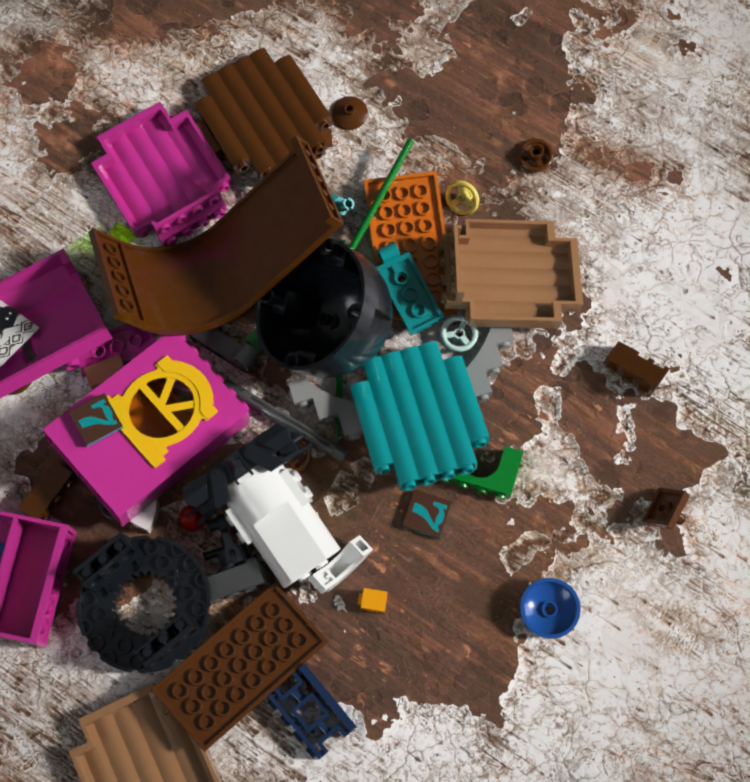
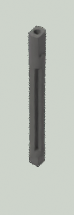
M226 379L223 382L227 388L231 387L236 392V398L240 402L244 401L250 408L275 423L294 429L297 432V436L305 433L306 437L304 440L312 443L342 462L346 458L349 451L231 380Z

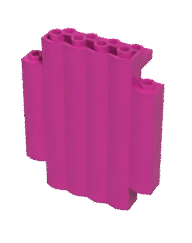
M158 102L97 136L98 142L106 155L91 162L136 238L147 237L150 231L153 230L163 246L174 245L179 238L190 236L196 228L206 227L210 223L209 221L215 218H222L226 214L225 212L228 211L220 192L229 190L232 185L231 177L187 110L170 118L161 102Z

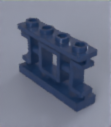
M304 663L293 673L298 683L284 695L276 688L268 695L269 700L267 703L274 711L278 709L282 713L280 719L287 727L291 725L295 729L293 735L300 743L304 741L308 745L306 751L313 759L317 757L320 760L329 752L323 745L329 737L339 730L345 738L357 726ZM302 674L320 694L318 698L313 692L305 698L299 693L298 689L305 684L300 678ZM290 695L298 703L290 710L295 716L294 719L287 714L275 697L279 696L282 701H285ZM313 699L325 714L311 726H308L297 711ZM329 706L346 726L344 730L339 724L331 730L326 726L323 721L331 715L326 707ZM303 727L308 733L317 727L324 735L316 742L321 748L319 752L301 731Z

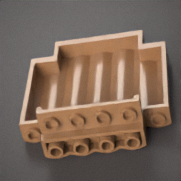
M465 219L463 226L454 225L452 232H449V235L444 234L442 242H439L438 252L442 253V258L439 259V269L443 271V275H440V286H443L444 292L441 291V303H444L445 309H465L464 320L468 321L469 327L559 328L562 323V312H580L582 309L583 294L578 239L555 238L554 221Z
M155 683L79 718L78 721L87 742L68 751L81 782L221 781L208 751L204 752L153 693L151 688L156 685Z

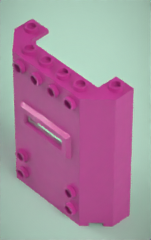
M64 248L0 281V300L39 327L28 339L37 359L29 363L22 347H20L0 367V398L113 339Z

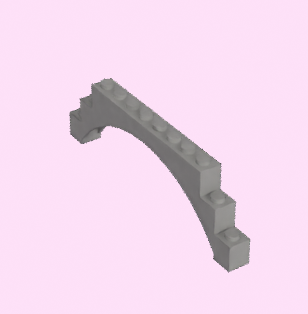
M488 327L489 333L483 346L472 362L466 367L479 403L489 400V397L492 396L493 391L487 375L495 376L502 371L503 362L498 349L505 350L513 345L515 338L511 327ZM307 377L288 382L295 408L305 409L314 403L320 424L329 425L334 423L336 418H339L345 440L354 441L361 438L360 436L363 435L353 401L342 399L320 390L309 383Z

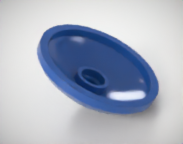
M555 578L537 580L525 590L521 598V618L525 626L539 637L546 639L563 637L574 629L580 618L581 606L579 598L574 589L562 580ZM551 607L552 613H547L545 608Z

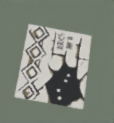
M1 300L0 367L39 329L37 325Z

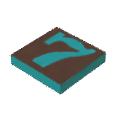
M105 393L69 411L87 447L123 429Z
M415 489L402 527L440 539L452 502Z

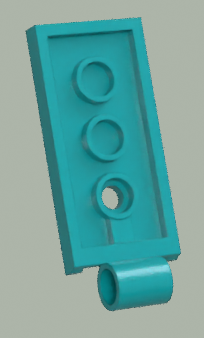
M395 242L378 249L377 253L383 264L376 268H379V272L388 286L392 303L410 336L443 321L445 317L410 253L406 252L400 256V251ZM403 276L405 281L399 282L398 277Z

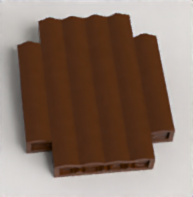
M261 48L249 56L238 59L233 64L224 66L217 72L208 74L201 80L208 96L194 103L195 107L236 175L246 172L249 168L253 167L260 182L294 150L291 140L295 136L309 143L315 159H320L326 154V140L320 131L327 130L333 125L332 117L291 55L283 56L274 63L266 49Z

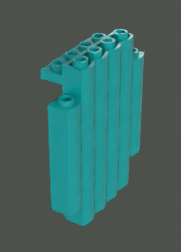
M431 341L419 346L408 347L401 351L376 356L363 366L367 381L350 385V390L375 475H383L391 470H395L399 491H410L420 485L428 486L439 480H450L457 475H468L477 470V460L473 448H482L489 444V434L462 356H454L443 360L437 341Z

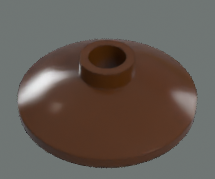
M343 97L332 108L333 121L342 129H357L367 120V107L357 97Z

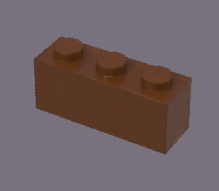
M54 460L18 508L30 517L48 520L55 505H59L62 502L63 495L67 489L69 490L74 486L77 476Z

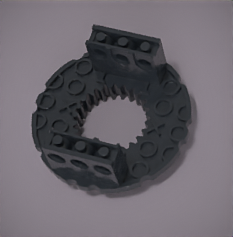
M119 532L72 571L81 581L78 592L80 600L76 606L77 619L82 636H86L88 639L87 645L93 652H98L103 662L116 669L130 673L134 670L141 674L162 671L174 666L176 660L185 659L190 654V649L200 643L211 618L209 608L213 602L211 585L207 573L200 569L201 563L195 556H190L188 549L170 539L159 536L151 539L148 535L130 538L124 533ZM144 575L164 580L165 583L170 585L169 589L174 591L172 596L177 598L173 601L177 608L172 609L175 615L169 617L170 623H165L163 629L159 628L158 633L151 632L150 635L146 633L142 635L130 630L128 626L124 625L126 622L120 619L122 614L118 613V610L121 609L118 602L123 600L120 594L126 593L124 587H130V581L136 582L137 577L143 579Z

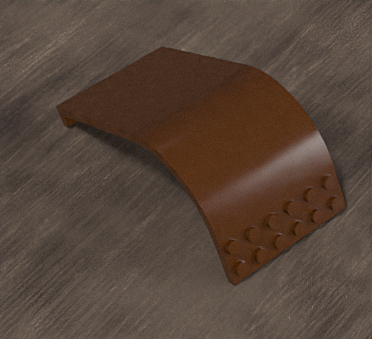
M295 136L291 140L294 147L291 153L213 226L190 240L170 246L142 247L123 242L92 228L88 234L113 318L151 333L189 335L224 325L246 312L344 224L309 143Z

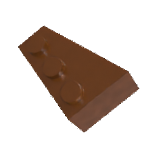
M618 341L606 357L603 365H605L609 372L621 376L625 383L634 385L639 393L651 397L670 368L666 366L663 369L653 364L655 360L650 357L648 360L638 355V351Z

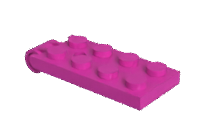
M129 324L108 329L113 339L64 364V368L66 371H71L81 367L82 377H85L84 368L116 355L121 356L125 365L156 342L154 334ZM98 350L103 351V354L101 356L96 355V352Z

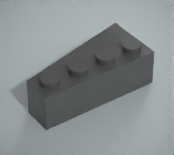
M256 558L247 559L244 561V564L239 566L237 564L227 566L223 572L213 571L208 573L212 590V605L222 602L223 597L225 599L236 598L241 595L240 592L242 591L244 593L255 592L259 590L261 585H268L270 587L275 583L272 571L267 563Z

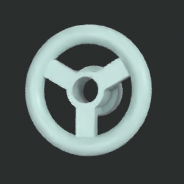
M464 316L450 317L441 327V340L452 351H467L475 345L478 339L477 327H471L473 333L471 341L466 337L464 329L468 321L464 320ZM461 321L459 328L452 332H446L451 323ZM456 333H461L462 336L458 337ZM448 338H451L453 343L458 345L464 344V346H455L448 341Z

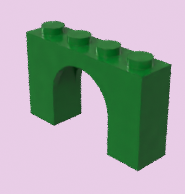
M505 446L498 469L488 477L479 478L470 474H460L450 480L439 481L447 484L453 482L457 484V487L463 489L470 487L476 489L475 492L483 495L490 493L499 500L510 499L524 451Z

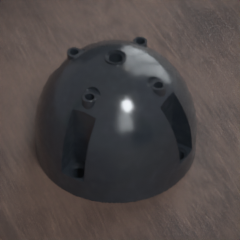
M328 238L258 300L256 329L259 342L266 355L283 368L318 378L340 377L357 371L368 364L380 352L386 340L393 337L394 330L391 328L393 315L392 299L384 278L368 258L338 240Z

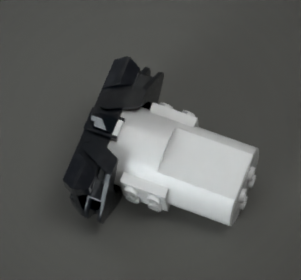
M276 423L183 488V499L186 503L195 507L189 512L190 515L193 516L199 512L201 513L202 517L196 522L198 526L226 510L227 516L225 518L231 526L235 525L239 531L237 536L241 542H246L247 545L254 544L282 587L286 588L298 579L300 582L312 574V569L316 568L318 570L328 563L327 559L341 548L310 505L313 502L311 498L313 494L307 486L303 487L300 482L302 478L296 470L286 468L312 448L313 444L309 443L301 447L299 443L306 437L305 433L297 436V432L294 429Z

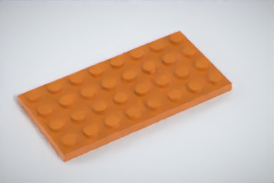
M437 171L395 176L369 224L375 267L383 264L377 250L395 242L400 251V256L406 252L410 253L442 314H457V309H445L444 303H441V291L444 292L443 286H440V275H443V271L439 269V259L442 258V253L438 252L439 242H442L446 230ZM386 177L364 180L367 211ZM403 276L398 277V281L404 282L405 278ZM392 303V321H401L402 319Z

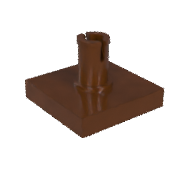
M659 487L642 522L646 525L674 529L676 524L682 525L686 520V515L682 511L690 494L682 490Z

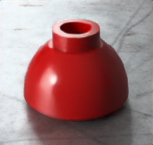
M192 505L184 507L179 514V523L188 532H196L205 525V522L199 526L196 523L202 517L200 512L193 516L190 515L189 512L195 508Z

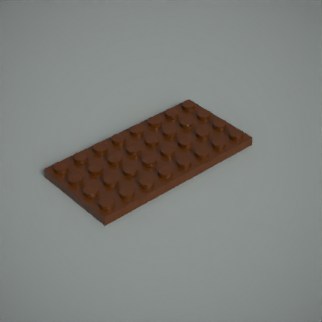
M275 582L151 688V690L200 748L206 752L266 699L270 693L284 683L302 664L306 663L328 643V640Z

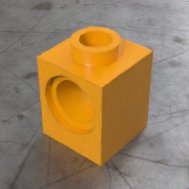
M364 588L363 593H359L358 605H361L362 611L385 614L388 592Z

